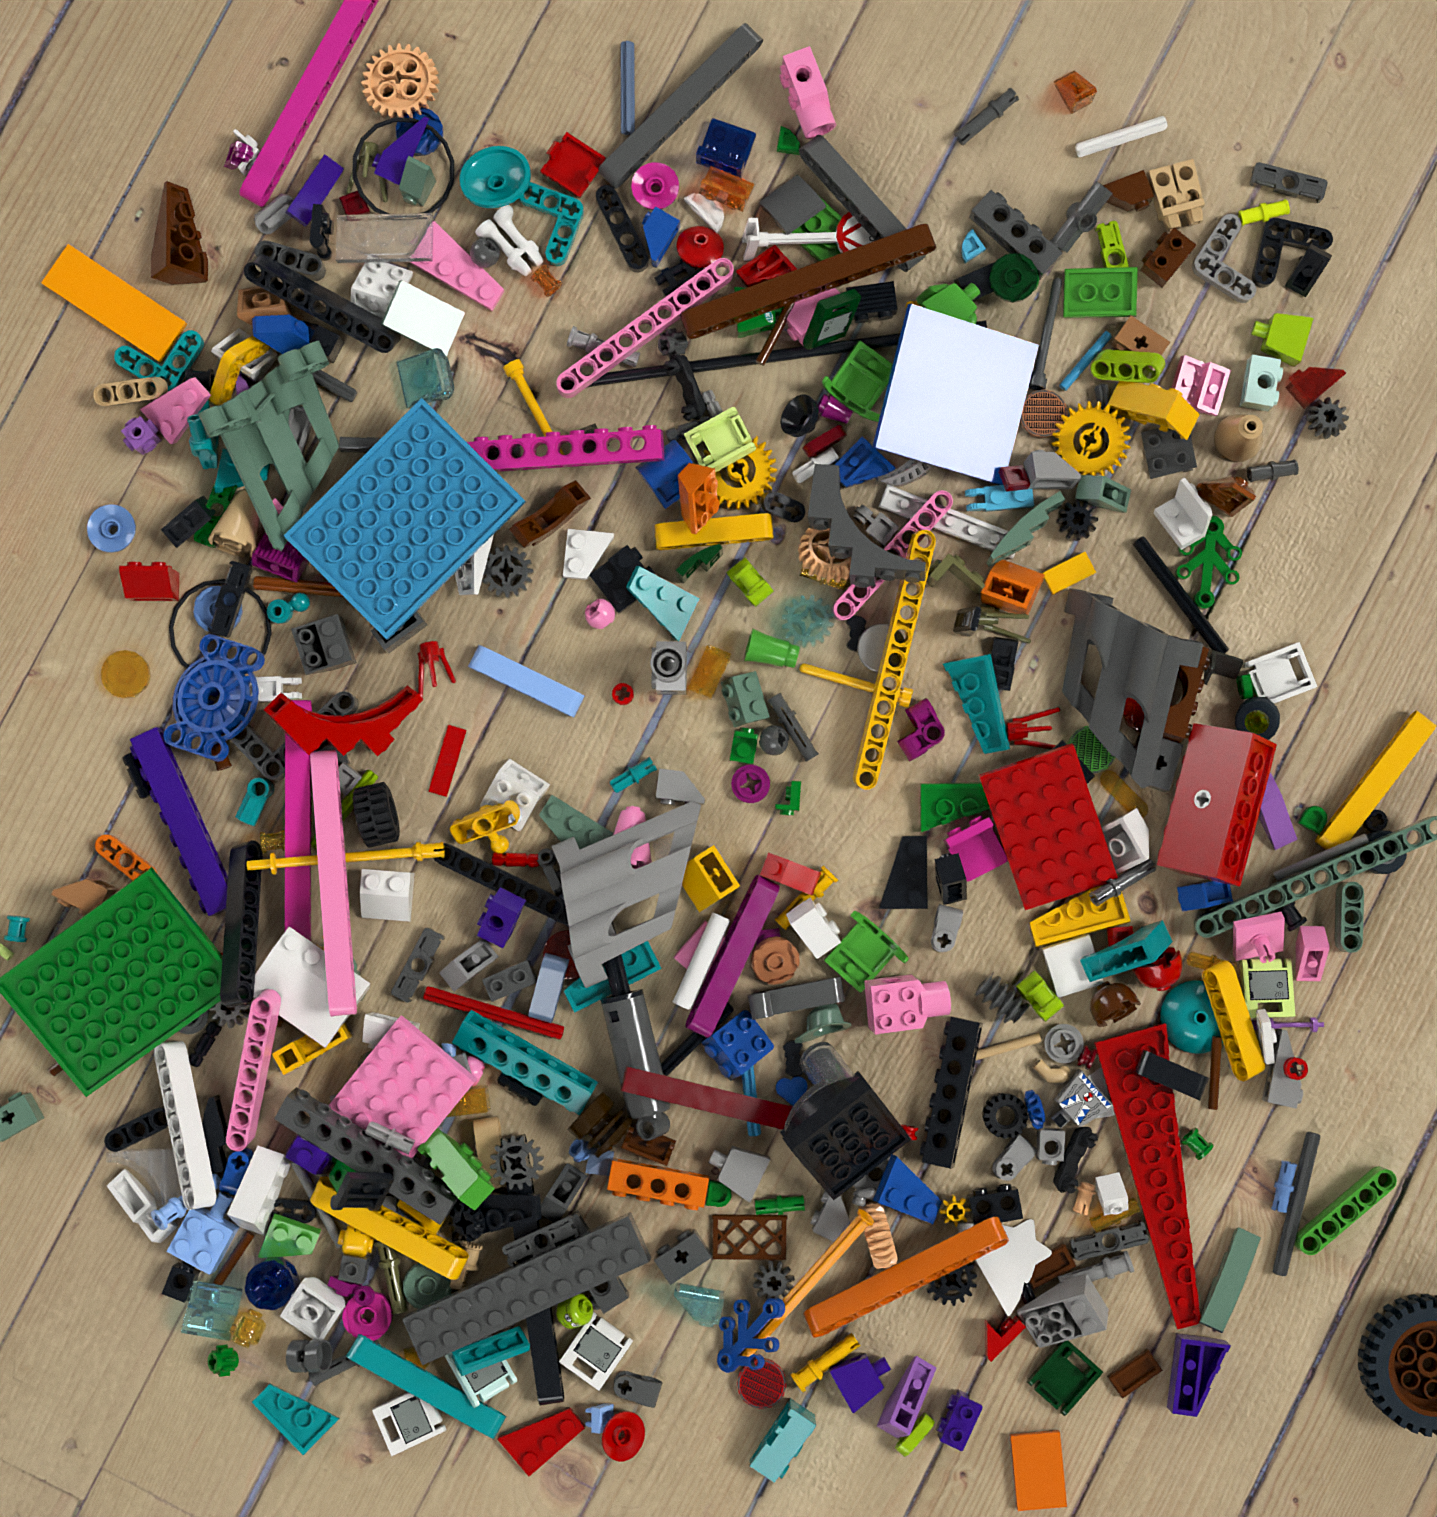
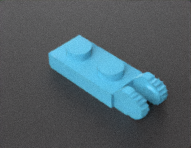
M996 485L965 491V496L967 497L984 495V503L966 505L967 511L970 512L983 510L991 512L1034 507L1033 489L1006 492L1004 485Z

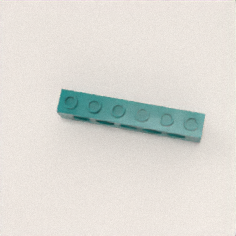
M473 1010L465 1017L452 1041L461 1050L471 1053L482 1062L501 1070L503 1074L517 1079L524 1086L538 1091L547 1099L554 1100L568 1111L575 1112L578 1115L583 1111L598 1084V1081Z

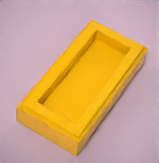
M1083 552L1042 574H1045L1044 580L1051 594L1054 595L1094 575L1096 571L1087 553Z

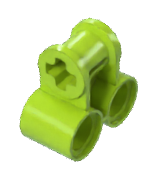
M745 557L726 572L729 578L755 607L774 592Z
M1036 971L1031 972L1015 986L1045 1022L1064 1007L1059 997L1048 988L1046 982Z

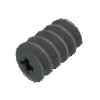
M992 972L979 985L975 996L984 994L983 1003L989 1000L992 1001L989 1007L990 1010L998 1007L997 1016L1006 1014L1004 1023L1011 1020L1015 1023L1027 1011L1030 1004L1024 1003L1021 1005L1023 998L1021 996L1014 998L1016 991L1014 989L1007 991L1008 984L1006 982L999 985L1001 977L996 976L992 978L994 974Z

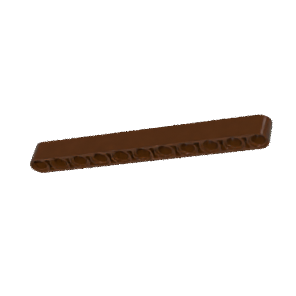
M920 224L682 312L680 317L687 337L689 339H696L924 256L934 251L937 246L929 225Z

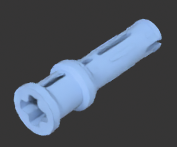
M214 1173L212 1176L216 1190L220 1186L221 1179ZM182 1195L178 1198L169 1199L168 1204L159 1210L155 1209L151 1212L154 1223L161 1230H165L168 1224L176 1218L185 1216L187 1208L184 1205Z

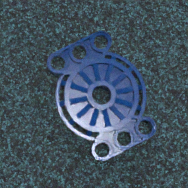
M208 634L201 639L199 645L204 657L192 663L184 671L176 684L173 695V711L177 723L169 725L165 729L163 737L167 744L175 748L219 762L223 761L229 753V747L225 741L232 739L242 732L250 723L256 711L259 688L253 672L262 668L265 658L262 652L253 647ZM215 640L217 643L215 650L208 652V644ZM232 647H236V655L233 658L228 659V650ZM256 653V662L253 665H248V657ZM250 683L252 684V696H251V689H250V685H249ZM220 694V698L215 704L209 699L210 695L217 697ZM240 723V725H239L236 729H234L233 731H231L234 727H236V726ZM180 730L181 736L179 740L173 742L171 739L173 732ZM195 737H200L201 743L199 747L193 749L191 746L192 740ZM219 743L221 751L218 755L213 756L211 752L212 747Z

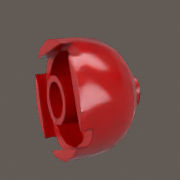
M1168 947L1155 962L1134 968L1136 978L1142 985L1148 988L1156 989L1157 991L1168 990L1181 976L1183 965L1180 951L1176 952L1174 947Z

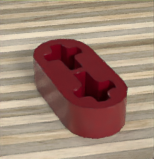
M838 425L808 442L802 449L809 459L840 442L847 434L843 427Z

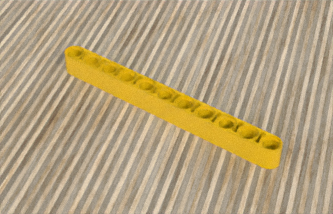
M929 530L917 531L910 539L906 559L914 560L918 558L922 562H926L925 581L915 583L917 591L912 596L906 592V585L909 582L904 579L900 580L853 773L854 783L864 790L872 789L878 781L936 544L935 535ZM921 534L928 538V545L925 548L920 547L917 542ZM905 605L911 610V615L906 620L900 615V610ZM899 629L905 633V639L902 643L896 642L894 638L895 632ZM893 653H896L900 658L899 664L895 667H892L888 662L889 656ZM886 677H891L894 681V686L891 690L887 691L883 688V680ZM882 700L888 704V710L884 714H880L877 711V704ZM879 724L882 727V734L874 738L871 734V729L874 725ZM870 748H874L877 752L876 758L872 761H868L865 757L866 751ZM863 772H869L871 775L870 782L862 785L859 780L860 775Z

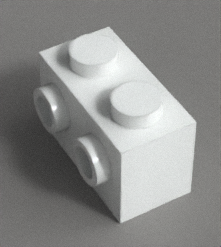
M808 898L786 913L790 925L817 959L841 943L838 936L840 932L838 926L833 920L828 921L826 919L827 913L820 903L815 904L811 898Z

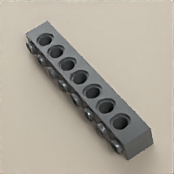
M297 1087L286 1096L274 1118L356 1172L391 1173L394 1181L388 1192L439 1225L449 1215L458 1199L446 1183L435 1176L431 1170L424 1169L409 1156L402 1155L394 1150L393 1147H386V1143L366 1135V1129L358 1127L348 1117L341 1116L333 1111L329 1105L311 1097L305 1090Z

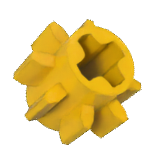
M952 1194L951 1200L948 1202L944 1199L942 1200L945 1207L940 1209L939 1213L947 1215L944 1218L945 1223L952 1220L955 1227H957L958 1221L961 1219L967 1222L964 1215L965 1212L970 1211V1208L962 1206L966 1201L964 1198L957 1201L955 1195ZM953 1205L961 1209L956 1212V1216L949 1212V1210L953 1209Z

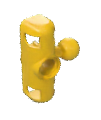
M507 800L504 804L498 803L493 806L484 805L480 807L479 811L468 814L461 820H454L450 827V832L459 844H465L488 836L491 840V850L497 854H502L509 848V841L505 836L498 835L497 832L517 824L520 818L519 806L513 800ZM513 814L515 820L508 824V815ZM467 830H474V835L467 839Z

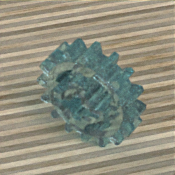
M801 595L800 602L793 599L791 601L793 607H785L789 614L782 615V619L787 621L786 624L782 625V629H789L786 637L793 636V644L802 641V647L805 648L807 642H810L811 646L815 647L816 640L824 643L823 635H831L827 628L834 627V623L829 622V619L833 618L834 614H827L826 611H828L830 606L828 604L823 607L821 605L822 598L815 602L813 595L810 596L809 600H805V597ZM806 606L805 611L800 614H794L798 608ZM814 608H817L822 613L823 618L816 615ZM808 611H810L811 621H815V623H811L806 632L805 622L801 621V619L804 620L808 615ZM792 624L798 625L802 631L801 635L794 630ZM822 628L817 635L810 637V633L813 630Z

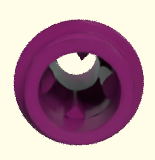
M823 394L818 403L821 417L847 424L852 416L853 411L832 395L827 396Z

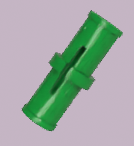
M778 1195L772 1199H755L756 1215L770 1213L783 1215V1212L805 1211L804 1196L781 1198V1195Z

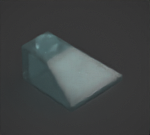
M676 1283L675 1298L695 1321H699V1325L705 1327H713L714 1324L719 1325L724 1302V1291Z

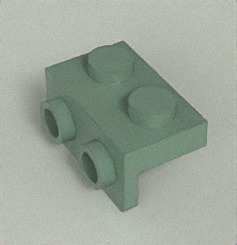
M756 671L733 676L721 682L722 695L726 699L729 718L734 728L770 717Z

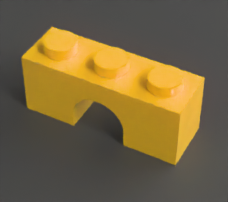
M344 1022L326 1048L305 1035L272 1053L283 1075H286L353 1036Z

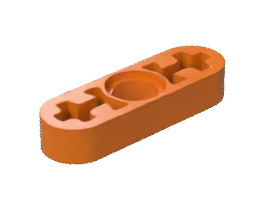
M105 834L96 840V851L131 880L141 875L138 871H134L133 874L131 873L136 867L142 871L152 867L157 873V870L115 836ZM111 840V847L115 850H119L121 847L122 850L118 851L116 855L111 850L104 851L103 841ZM125 853L130 854L133 859L129 867H123L120 863V858Z

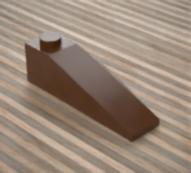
M168 181L164 183L151 253V278L171 285L206 283L208 281V257L206 252L202 251L200 244L202 236L195 227L193 220L195 212L188 189Z

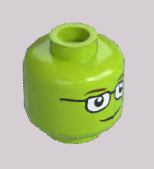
M578 1294L560 1302L556 1311L557 1319L568 1329L588 1324L593 1316L592 1303L584 1294Z

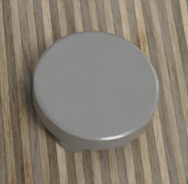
M888 624L872 625L858 638L857 653L859 659L866 668L875 672L879 670L889 629ZM897 630L894 634L895 641L902 643L904 637ZM896 653L891 654L888 658L889 664L892 667L899 664V656Z

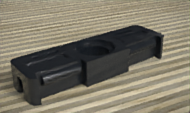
M235 561L229 562L232 567L230 566L225 580L226 585L222 584L215 604V607L218 609L215 611L211 623L212 627L208 628L209 632L229 638L232 634L252 574L251 567ZM228 593L236 595V602L232 606H226L224 603V597Z

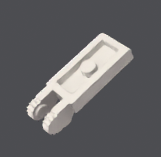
M281 676L256 677L259 688L258 702H272L280 693H283V684L299 685L302 684V678H283ZM250 683L249 685H250L251 696H252V684ZM299 692L283 693L290 700L302 699V693Z

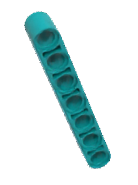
M358 1334L346 1355L353 1362L492 1439H495L507 1417L480 1400V1405L474 1408L464 1391L361 1334Z

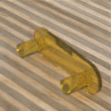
M1108 770L1101 774V785L1128 812L1137 808L1142 818L1148 814L1147 804L1115 772Z

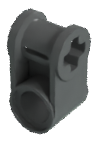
M621 1371L614 1378V1391L620 1398L634 1401L646 1407L655 1408L663 1383L653 1377ZM624 1380H628L629 1385L622 1389L621 1384L624 1383Z

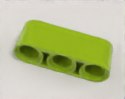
M1106 349L1098 354L1090 369L1093 376L1101 380L1153 383L1162 373L1166 363L1163 356L1158 353ZM1124 364H1128L1132 369L1127 368Z

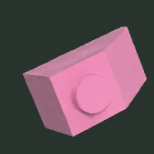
M1300 926L1296 939V981H1321L1330 948L1324 926Z

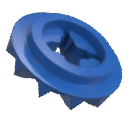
M1033 1090L1026 1091L1024 1100L1028 1110L1027 1114L1032 1126L1036 1129H1041L1045 1122L1042 1102L1039 1095L1035 1094Z

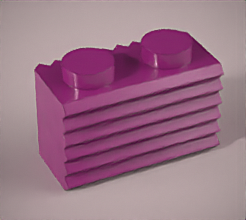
M264 533L252 553L253 566L296 583L309 562L289 541L286 542L282 551L274 549L266 533Z

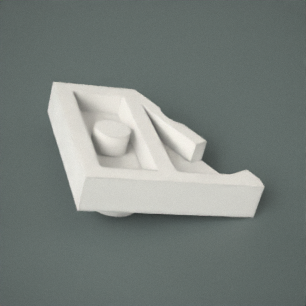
M568 529L563 578L588 580L608 545L613 541L614 533Z

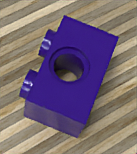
M501 887L495 896L490 894L484 906L488 910L482 913L477 925L481 926L477 936L504 948L514 931L526 900Z

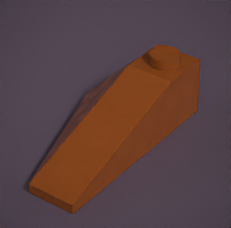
M1230 476L1199 483L1195 486L1200 498L1231 517L1256 498L1253 489L1248 486V482L1240 477L1234 478Z

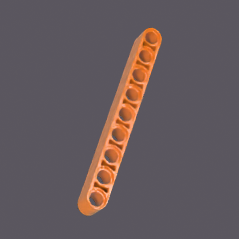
M999 1217L986 1219L810 1307L803 1314L812 1336L816 1338L826 1335L1006 1245L1009 1242V1238Z

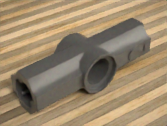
M1096 181L1081 202H1075L1068 208L1066 213L1067 220L1052 238L1056 242L1055 244H1058L1059 248L1068 253L1083 232H1089L1095 227L1097 213L1113 193Z

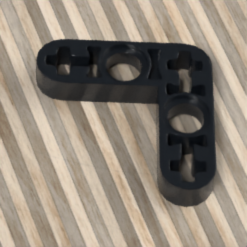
M1272 218L1268 220L1262 229L1252 273L1253 283L1260 288H1265L1275 280L1283 245L1307 250L1310 244L1326 251L1332 245V233L1324 228L1285 219ZM1276 225V230L1282 232H1277L1276 235H1273L1272 230L1269 228ZM1286 227H1288L1289 229L1286 233V238H1283L1285 234L1284 230L1286 229ZM1298 229L1303 232L1304 238L1302 241H1295L1292 238L1291 233L1293 230ZM1309 236H1310V238H1313V239L1310 240L1309 243H1307V240H1308ZM1323 236V241L1326 242L1320 246L1319 241L1314 239ZM1266 247L1273 248L1275 257L1272 259L1266 258L1263 255V249ZM1265 265H1269L1266 275L1270 278L1262 281V276L1258 274L1262 273Z

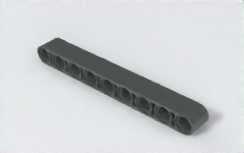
M747 23L742 24L601 164L598 173L615 189L620 187L759 49L763 39Z

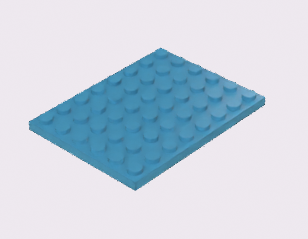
M421 398L284 537L388 640L526 501Z

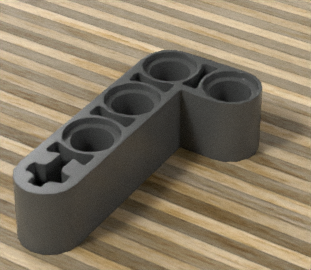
M841 977L747 994L752 1020L845 1001Z

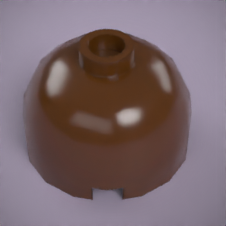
M1106 981L1096 987L1097 992L1090 1001V1012L1097 1026L1105 1027L1108 1026L1105 1021L1111 1019L1116 1023L1136 1011L1135 1005H1141L1133 990L1123 983L1110 984L1109 981Z

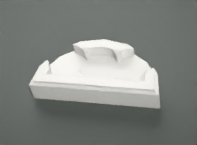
M692 193L684 198V201L716 233L720 231L724 221L723 207L717 198L709 193Z

